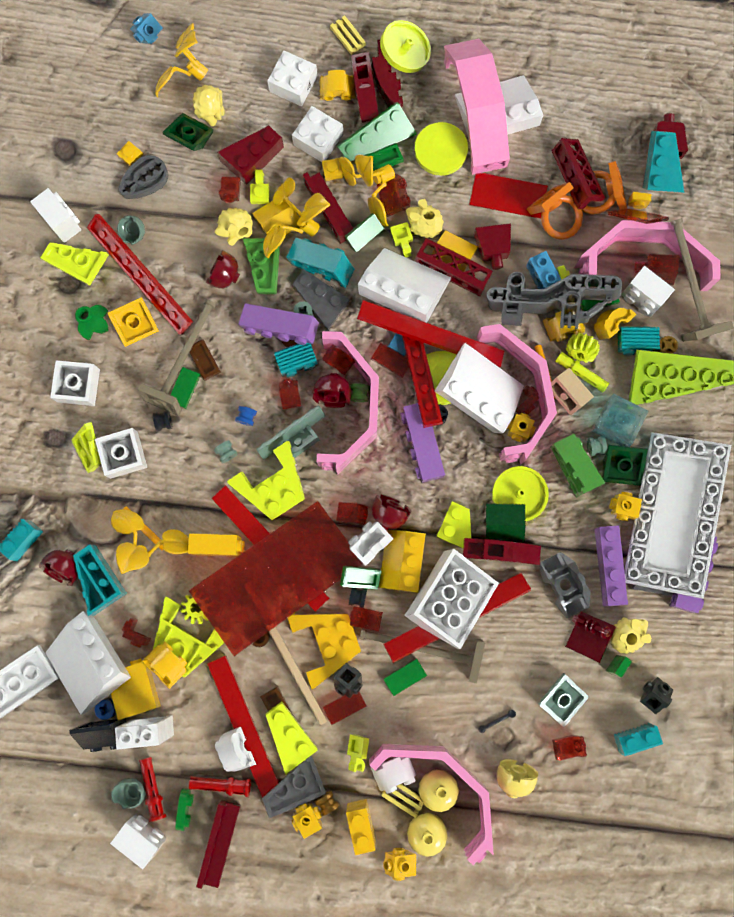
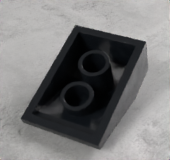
M124 718L121 720L112 719L88 722L70 729L69 734L83 750L90 749V752L102 751V747L110 746V750L116 749L115 728L127 723Z

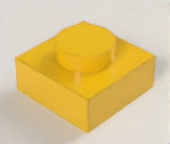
M130 141L117 152V156L129 166L144 155Z
M339 158L322 161L325 181L343 178Z
M633 192L628 199V206H632L635 209L646 208L651 202L652 194Z

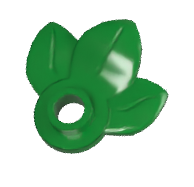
M102 305L78 308L75 318L79 323V334L86 340H90L94 332L99 334L108 332V323L103 318L108 313V310ZM87 313L88 317L83 319L82 316Z

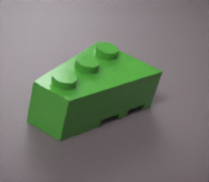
M574 434L550 446L576 498L605 484L590 457L583 449L581 440Z

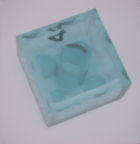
M612 394L608 398L592 432L600 436L603 435L606 439L620 446L630 447L633 445L648 410L616 394Z

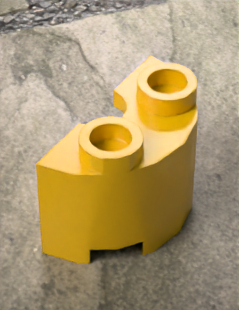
M330 70L328 75L320 76V100L331 101L337 96L341 97L342 100L356 99L353 74L351 76L347 75L345 70Z
M616 308L603 312L594 324V331L598 339H610L619 331L618 325L620 322L628 323L637 314L633 310Z
M561 311L555 313L554 317L543 320L550 342L554 340L557 342L563 341L568 338L567 335L572 333H585L584 323L579 324L578 329H575V326L568 328L566 325H564V328H560Z
M164 642L162 645H157L141 662L150 671L154 672L159 677V680L170 689L187 672L185 668L187 662L181 656L177 657L172 652V647Z

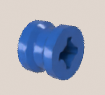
M239 406V414L235 417V422L246 426H253V417L256 416L257 411Z
M111 698L104 699L95 706V715L101 720H107L116 715Z

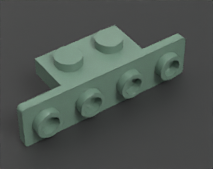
M318 405L310 409L307 414L293 421L290 426L279 431L269 441L262 443L256 450L263 460L274 453L273 450L286 441H289L291 444V452L294 458L320 441L311 426L325 417L321 407Z

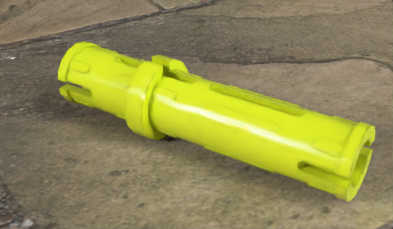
M563 352L555 360L556 363L566 369L570 368L575 375L602 393L609 385V382L581 365L580 361H575Z

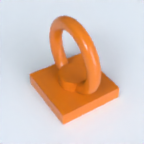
M616 161L608 163L610 174L605 171H593L596 178L606 180L608 200L597 207L587 205L582 209L583 212L588 214L603 213L615 201L620 210L627 209L622 178Z
M570 182L554 186L527 208L531 215L541 212V222L544 230L548 235L559 240H565L574 236L579 231L583 221L582 209H577L573 198L566 195L573 189ZM563 202H566L575 211V223L570 230L558 232L549 223V212L559 207Z

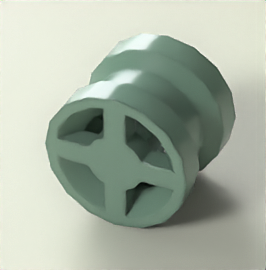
M303 301L295 305L294 313L313 316L312 307L309 303Z
M603 435L595 439L593 437L587 438V449L590 456H595L598 453L601 455L607 454V443Z
M230 440L221 443L214 449V452L220 456L221 463L230 461L238 454L231 447L232 443Z

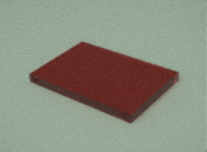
M631 208L608 211L610 216L645 224L669 220L667 216Z

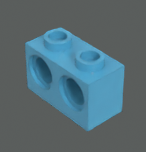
M547 251L529 259L526 267L538 289H545L561 280Z

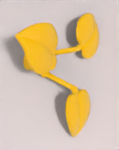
M191 23L180 35L175 46L177 51L174 56L176 58L183 52L190 60L186 65L188 71L170 66L157 82L156 97H158L159 91L175 71L184 73L189 77L192 74L199 81L208 72V68L201 64L188 49L198 43L195 31L193 30L194 23Z
M357 155L355 163L359 174H356L353 164L347 158L339 157L343 177L350 186L356 185L355 178L361 177L368 187L373 185V180L376 184H380L373 192L372 197L368 198V207L370 213L376 215L382 226L388 227L384 206L376 195L382 188L387 186L386 182L395 178L392 166L388 164L373 171V156Z
M288 177L278 187L273 196V203L281 205L286 201L301 216L297 222L299 228L286 225L281 227L278 225L274 226L267 233L263 243L264 254L268 259L271 253L285 239V229L296 231L300 234L305 232L311 237L318 232L320 225L313 218L330 206V203L323 195L316 193L307 200L304 211L301 213L288 199L295 190V181L291 177Z
M121 509L113 511L111 517L112 527L122 534L133 533V544L129 542L122 543L116 550V562L121 574L145 567L149 562L151 554L162 544L163 549L171 554L188 552L189 537L175 529L165 531L162 534L163 540H160L150 551H147L145 546L137 545V531L143 529V519L137 513L130 510Z

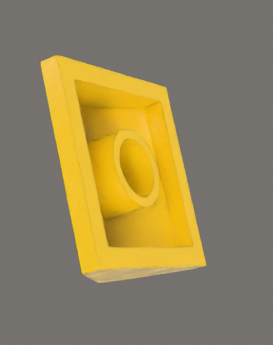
M271 201L252 213L266 235L276 225L280 227L282 225L299 227L297 224L299 216L286 201L281 205H275ZM285 229L286 235L292 232V230Z
M446 230L437 242V244L470 260L478 246ZM441 256L442 262L446 264L453 262L450 256ZM464 263L458 264L459 270L465 272L468 265Z
M142 297L107 313L125 347L159 332L153 316Z

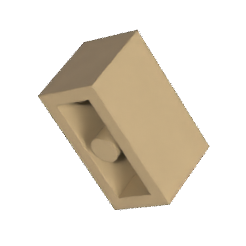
M570 368L551 382L553 396L570 416L594 397Z

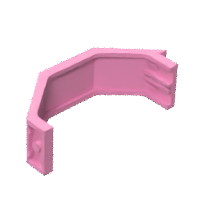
M480 39L444 46L445 68H449L450 64L455 66L466 109L472 158L470 167L472 175L508 167L510 157L505 102L492 52Z
M622 220L580 257L574 268H580L579 274L597 275V256L614 242L662 243L676 255H679L681 259L682 255L674 226H671L670 222ZM683 229L693 268L700 275V291H708L720 280V260Z
M501 324L484 326L479 330L477 341L499 344L534 375L542 420L527 444L505 447L499 453L500 461L505 460L506 463H512L519 459L521 465L528 458L557 414L547 361Z
M322 331L324 349L342 350L371 387L368 430L343 454H317L318 466L322 467V470L328 471L336 467L338 475L377 437L379 376L342 332Z
M382 744L369 759V765L375 771L389 757L442 760L476 791L479 800L481 829L464 848V851L468 857L467 860L473 866L476 862L480 863L485 858L487 850L494 855L489 792L483 783L444 746Z

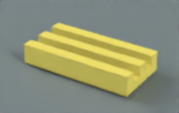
M345 15L342 17V20L338 19L336 24L332 23L330 25V29L351 55L366 46L364 39ZM337 28H340L343 31L348 40H350V42L353 44L354 48L351 47V45L347 42V40L344 38V36L340 33V31Z
M399 784L397 787L420 801L419 804H416L397 790L391 793L416 808L414 811L389 794H386L385 790L383 791L382 797L414 818L417 817L422 809L423 802L420 800V796L403 784Z

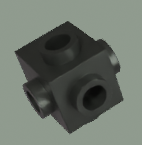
M347 663L333 677L335 690L341 696L346 695L348 698H351L353 694H358L363 686L360 671Z
M659 677L655 678L652 682H646L642 690L644 692L640 702L654 714L667 708L672 702L673 689Z

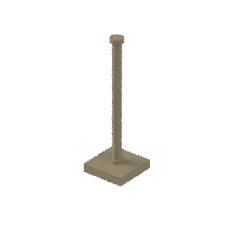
M680 218L670 223L671 226H674L701 324L699 326L700 329L681 334L682 341L684 342L698 340L733 329L734 327L732 321L711 325V322H708L681 224L683 220Z
M208 299L205 300V306L161 391L143 383L138 388L145 402L165 411L169 410L170 413L179 416L182 409L177 398L168 395V392L211 309H214L216 306L213 301Z
M362 628L360 634L361 640L369 639L382 643L395 638L367 631L366 628ZM477 641L475 654H470V656L428 645L417 650L418 652L467 663L468 666L472 667L469 682L477 684L485 648L484 642Z

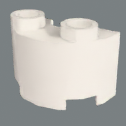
M368 522L362 528L363 532L359 536H353L348 542L350 550L365 566L381 549L393 540L392 536L379 522L373 524Z
M241 727L224 733L219 741L215 743V749L218 752L223 768L228 772H235L256 765L251 751H247L244 747L246 738Z
M395 757L382 763L376 771L371 768L379 790H385L386 794L397 790L396 786L404 783L406 786L416 781L414 778L416 772L410 758Z

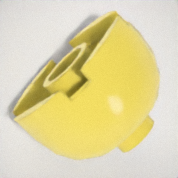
M506 759L502 760L498 766V785L511 798L529 795L537 784L538 772L526 763L520 766L516 765L517 760Z
M436 769L422 777L418 793L425 807L432 811L443 812L455 805L459 795L457 781L451 774L444 770Z
M424 813L419 816L417 815L409 823L407 830L408 842L411 848L419 855L425 857L434 856L440 853L446 845L447 828L443 820L435 814Z

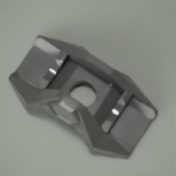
M559 552L540 562L539 567L543 582L551 585L557 596L555 605L566 618H570L590 608L591 591L585 583L584 575L579 572L574 560ZM568 579L570 581L571 587L569 590L561 589V580Z

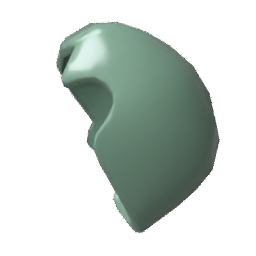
M127 215L119 220L117 232L124 243L133 245L143 239L145 225L138 217Z
M135 778L121 780L113 787L111 792L112 802L119 803L122 809L136 808L142 803L145 796L143 785Z

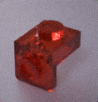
M240 177L221 178L219 196L222 201L233 203L240 200Z
M332 344L322 358L325 363L343 375H346L355 363V360L334 344Z
M287 378L279 382L282 409L301 407L298 380Z
M525 385L522 392L528 399L517 408L516 412L518 415L520 413L529 415L536 408L534 405L540 399L539 393L534 387Z
M338 503L336 521L360 525L366 524L368 506L359 503Z
M354 606L350 614V626L379 632L383 612Z
M130 618L122 628L124 632L122 637L131 640L130 644L139 648L142 645H148L151 638L134 631L138 619Z
M569 735L552 740L555 760L561 761L573 757L587 756L586 743L583 736Z

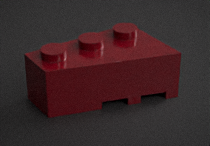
M268 125L217 153L220 162L247 185L255 177V170H262L284 148L282 137Z

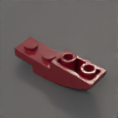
M377 40L378 57H372V69L376 85L388 107L396 102L403 107V97L399 96L398 92L401 90V81L397 79L396 72H392L391 65L387 63L381 51L380 40Z
M369 52L351 55L362 123L369 122L379 115Z
M464 538L463 556L465 558L540 565L541 546Z

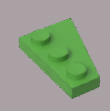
M265 238L243 239L256 292L258 294H277L280 246L271 253L268 259L263 250Z

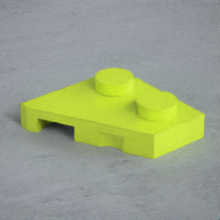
M91 422L84 424L71 439L87 473L95 471L101 464Z
M452 501L436 537L463 549L464 538H471L470 509Z

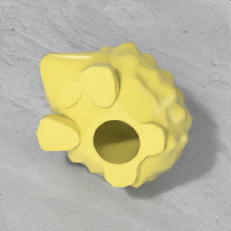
M212 85L197 87L196 92L193 94L194 113L199 119L202 118L207 121L211 127L215 126L217 120H221V116L225 114L222 90Z
M421 199L418 201V207L406 209V214L411 224L410 230L420 237L433 238L442 231L444 221L439 210L433 208L432 205H427L425 199Z
M228 208L219 215L215 234L228 238L227 242L229 245L233 246L239 239L251 236L253 221L251 215L246 210Z
M623 617L621 620H618L617 624H614L616 628L610 639V644L613 649L620 653H634L644 643L651 642V635L646 634L648 628L647 620Z

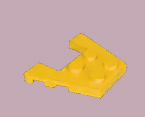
M349 614L287 616L292 633L312 626L325 663L324 666L306 672L311 689L316 688L361 652Z

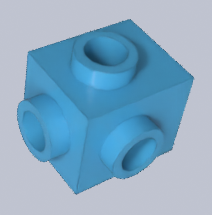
M144 13L142 16L135 18L132 22L134 25L130 28L134 33L133 37L139 43L145 44L155 42L158 38L157 34L163 29L151 13Z

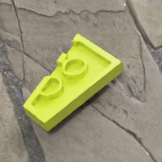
M50 242L40 258L90 286L109 254L107 252L73 248L72 246Z
M280 702L266 713L285 774H287L318 751V748L283 702Z

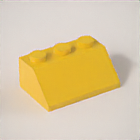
M386 530L393 540L384 547L379 588L418 593L426 534Z

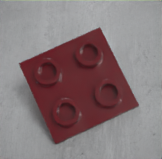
M581 611L579 615H574L572 618L575 626L565 647L600 663L616 626Z

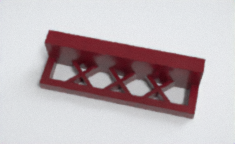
M561 138L552 149V153L565 183L570 182L573 186L570 194L577 209H584L590 201H603L605 196L579 139Z
M308 172L302 174L304 185L310 195L313 196L316 193H320L330 203V206L321 213L338 242L341 244L347 241L344 236L352 231L353 227L320 172L311 177Z
M427 238L415 259V262L451 277L450 282L480 297L493 272ZM426 246L434 248L436 254L428 255L424 253ZM448 255L452 258L453 262L446 264L442 262L441 256ZM464 263L468 265L469 270L465 272L460 271L458 264ZM481 271L487 275L484 281L476 279L474 273Z
M221 800L218 804L196 888L202 889L204 885L219 888L241 805Z

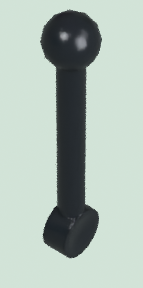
M511 709L508 711V714L485 726H479V732L485 733L486 729L509 717L514 718L516 712Z

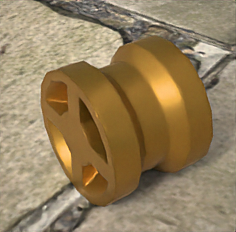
M672 336L663 337L660 340V349L657 352L673 354L678 349L677 340Z
M332 791L326 792V794L314 801L320 807L322 816L331 813L340 806L338 801L334 800Z

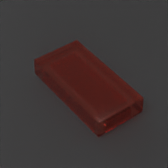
M381 342L371 357L372 361L401 378H404L409 369L408 360L405 356Z
M359 691L358 694H353L351 698L344 695L323 706V709L331 725L367 707Z

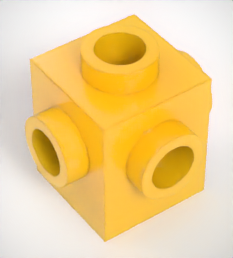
M524 413L516 414L506 428L509 429L507 436H510L514 441L525 442L529 437L532 438L536 427L533 426L535 420L530 419L531 417ZM519 424L525 426L526 428L521 429L519 427Z
M621 492V494L615 495L609 505V509H612L611 515H615L616 519L622 521L639 518L642 499L635 498L632 493Z
M304 803L295 808L296 811L293 813L291 821L295 830L300 831L303 839L322 829L323 824L320 820L322 815L317 806L314 807L312 803L308 805Z
M393 848V851L385 852L383 862L385 874L393 877V880L396 881L405 880V877L416 876V854L404 848Z

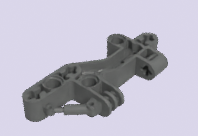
M513 272L508 277L506 288L493 287L487 291L486 295L488 307L492 311L502 312V325L521 326L523 313L548 314L554 310H560V328H564V325H566L568 328L575 326V329H578L579 324L587 323L590 318L603 309L605 304H610L621 297L622 280L617 276L571 274L545 289H526L525 276L521 272ZM583 300H604L602 303L598 302L587 312L581 311Z

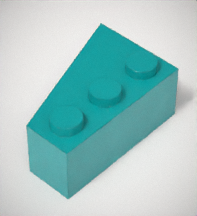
M651 131L643 189L685 193L676 133Z
M295 238L286 256L293 266L304 269L313 275L315 273L325 275V280L330 282L331 279H334L345 289L355 270L343 250L339 248L331 249L322 243L315 244L306 238H303V240Z
M89 544L73 555L83 589L82 594L83 598H85L88 616H95L127 594L96 545Z

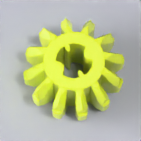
M579 332L578 334H573L566 345V351L569 356L588 363V361L592 362L600 350L598 340L593 339V336H588L587 333L585 335Z
M193 591L192 597L190 595L185 596L188 602L182 601L181 605L186 606V609L180 610L181 613L187 612L184 619L188 620L191 617V624H194L196 619L198 624L203 623V618L208 621L210 618L207 613H214L213 610L209 609L210 606H214V603H207L211 596L208 595L204 598L203 591L199 595L196 591ZM194 604H201V607H199L201 611H194L193 608H196Z

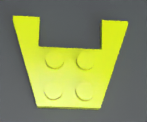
M289 441L273 450L283 468L254 488L243 472L238 473L227 481L230 486L271 520H274L305 500Z
M166 596L153 649L159 644L168 643L173 649L172 652L177 657L181 656L187 662L185 666L187 672L182 676L185 678L231 638L232 634L216 626L206 643L172 624L182 605Z

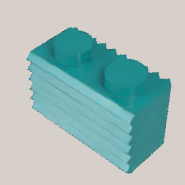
M621 326L618 331V353L622 352L623 355L631 356L635 355L636 350L657 352L660 349V328Z
M306 343V345L296 344L274 352L282 377H293L300 370L309 371L318 364L310 343Z
M21 519V522H18L13 531H10V534H7L5 540H2V543H0V552L9 560L18 561L43 531L32 521Z
M651 723L614 734L618 751L625 757L663 745L658 727Z

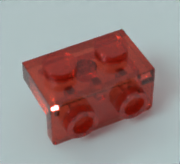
M395 173V178L386 182L387 186L378 192L386 217L400 211L406 212V209L411 205L410 197L406 191V180Z

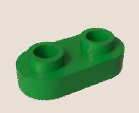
M182 788L180 792L175 830L185 831V828L190 826L191 815L188 814L189 806L192 807L194 794H191L190 789Z

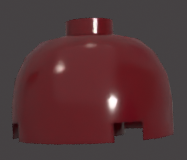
M221 250V255H218L210 271L211 276L207 278L206 283L219 289L229 287L232 282L236 284L240 273L237 272L239 266L235 257Z
M327 374L320 377L315 383L313 400L319 404V401L323 402L324 406L328 408H343L345 403H350V384L339 374Z
M381 494L380 497L376 495L372 505L373 518L385 530L389 528L396 529L404 525L412 512L407 505L403 508L399 504V500Z
M68 549L65 551H51L39 563V568L42 566L45 568L43 570L45 574L60 583L63 580L67 581V586H73L78 577L73 557L75 553Z

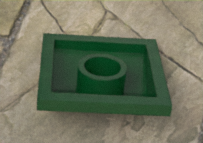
M182 113L163 131V135L192 151H197L204 148L214 129Z
M608 445L607 454H605L602 478L604 482L641 486L648 449Z
M486 503V539L525 543V504Z

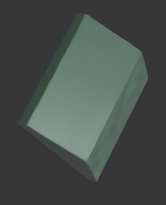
M563 673L538 704L559 724L565 727L589 696Z

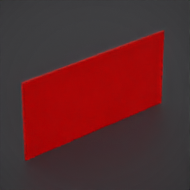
M477 173L475 174L469 205L541 219V212L531 215L527 208L546 194L548 185Z

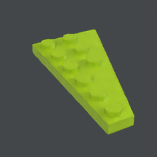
M636 350L628 406L633 407L638 404L651 403L661 399H669L697 391L734 384V360Z

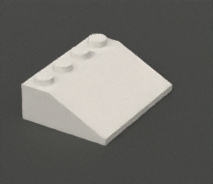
M525 76L501 81L500 86L505 102L507 135L540 126L543 113L538 98ZM462 93L455 94V98L469 138L466 109Z
M384 248L364 272L358 283L359 295L403 315L427 323L451 277Z
M464 343L435 392L493 433H504L514 416L524 385Z
M455 549L444 551L405 616L424 630L457 649H461L499 583Z
M84 611L66 624L46 651L48 659L82 716L131 678L95 617L88 616Z

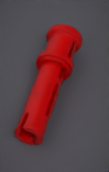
M152 757L141 759L139 762L147 795L145 805H148L150 814L148 820L153 822L166 818L167 815L163 811V796L159 795Z
M191 776L189 789L225 792L228 796L239 794L249 798L251 779L245 781L235 780L234 777L226 780Z

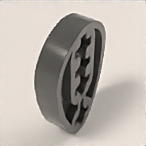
M153 155L139 158L122 177L119 185L121 195L125 199H138L163 188L168 180V170L165 163L159 157ZM158 166L161 168V170H155L154 167ZM147 172H153V176L148 175ZM143 176L146 181L143 182L140 180V177ZM126 187L131 189L129 193L125 190Z

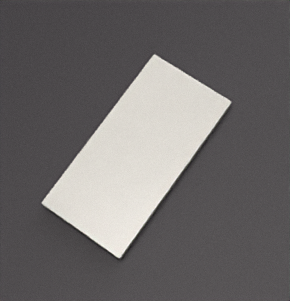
M651 433L639 499H642L639 518L634 519L624 570L626 583L704 599L731 445Z

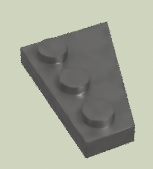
M304 269L293 283L295 289L305 302L311 305L315 315L329 331L349 303V299Z
M312 755L262 798L269 818L326 794Z

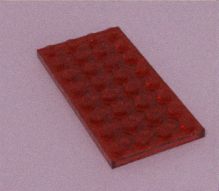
M317 501L191 588L189 593L235 657L339 582L343 566L359 567L363 562L350 550V544L319 501Z

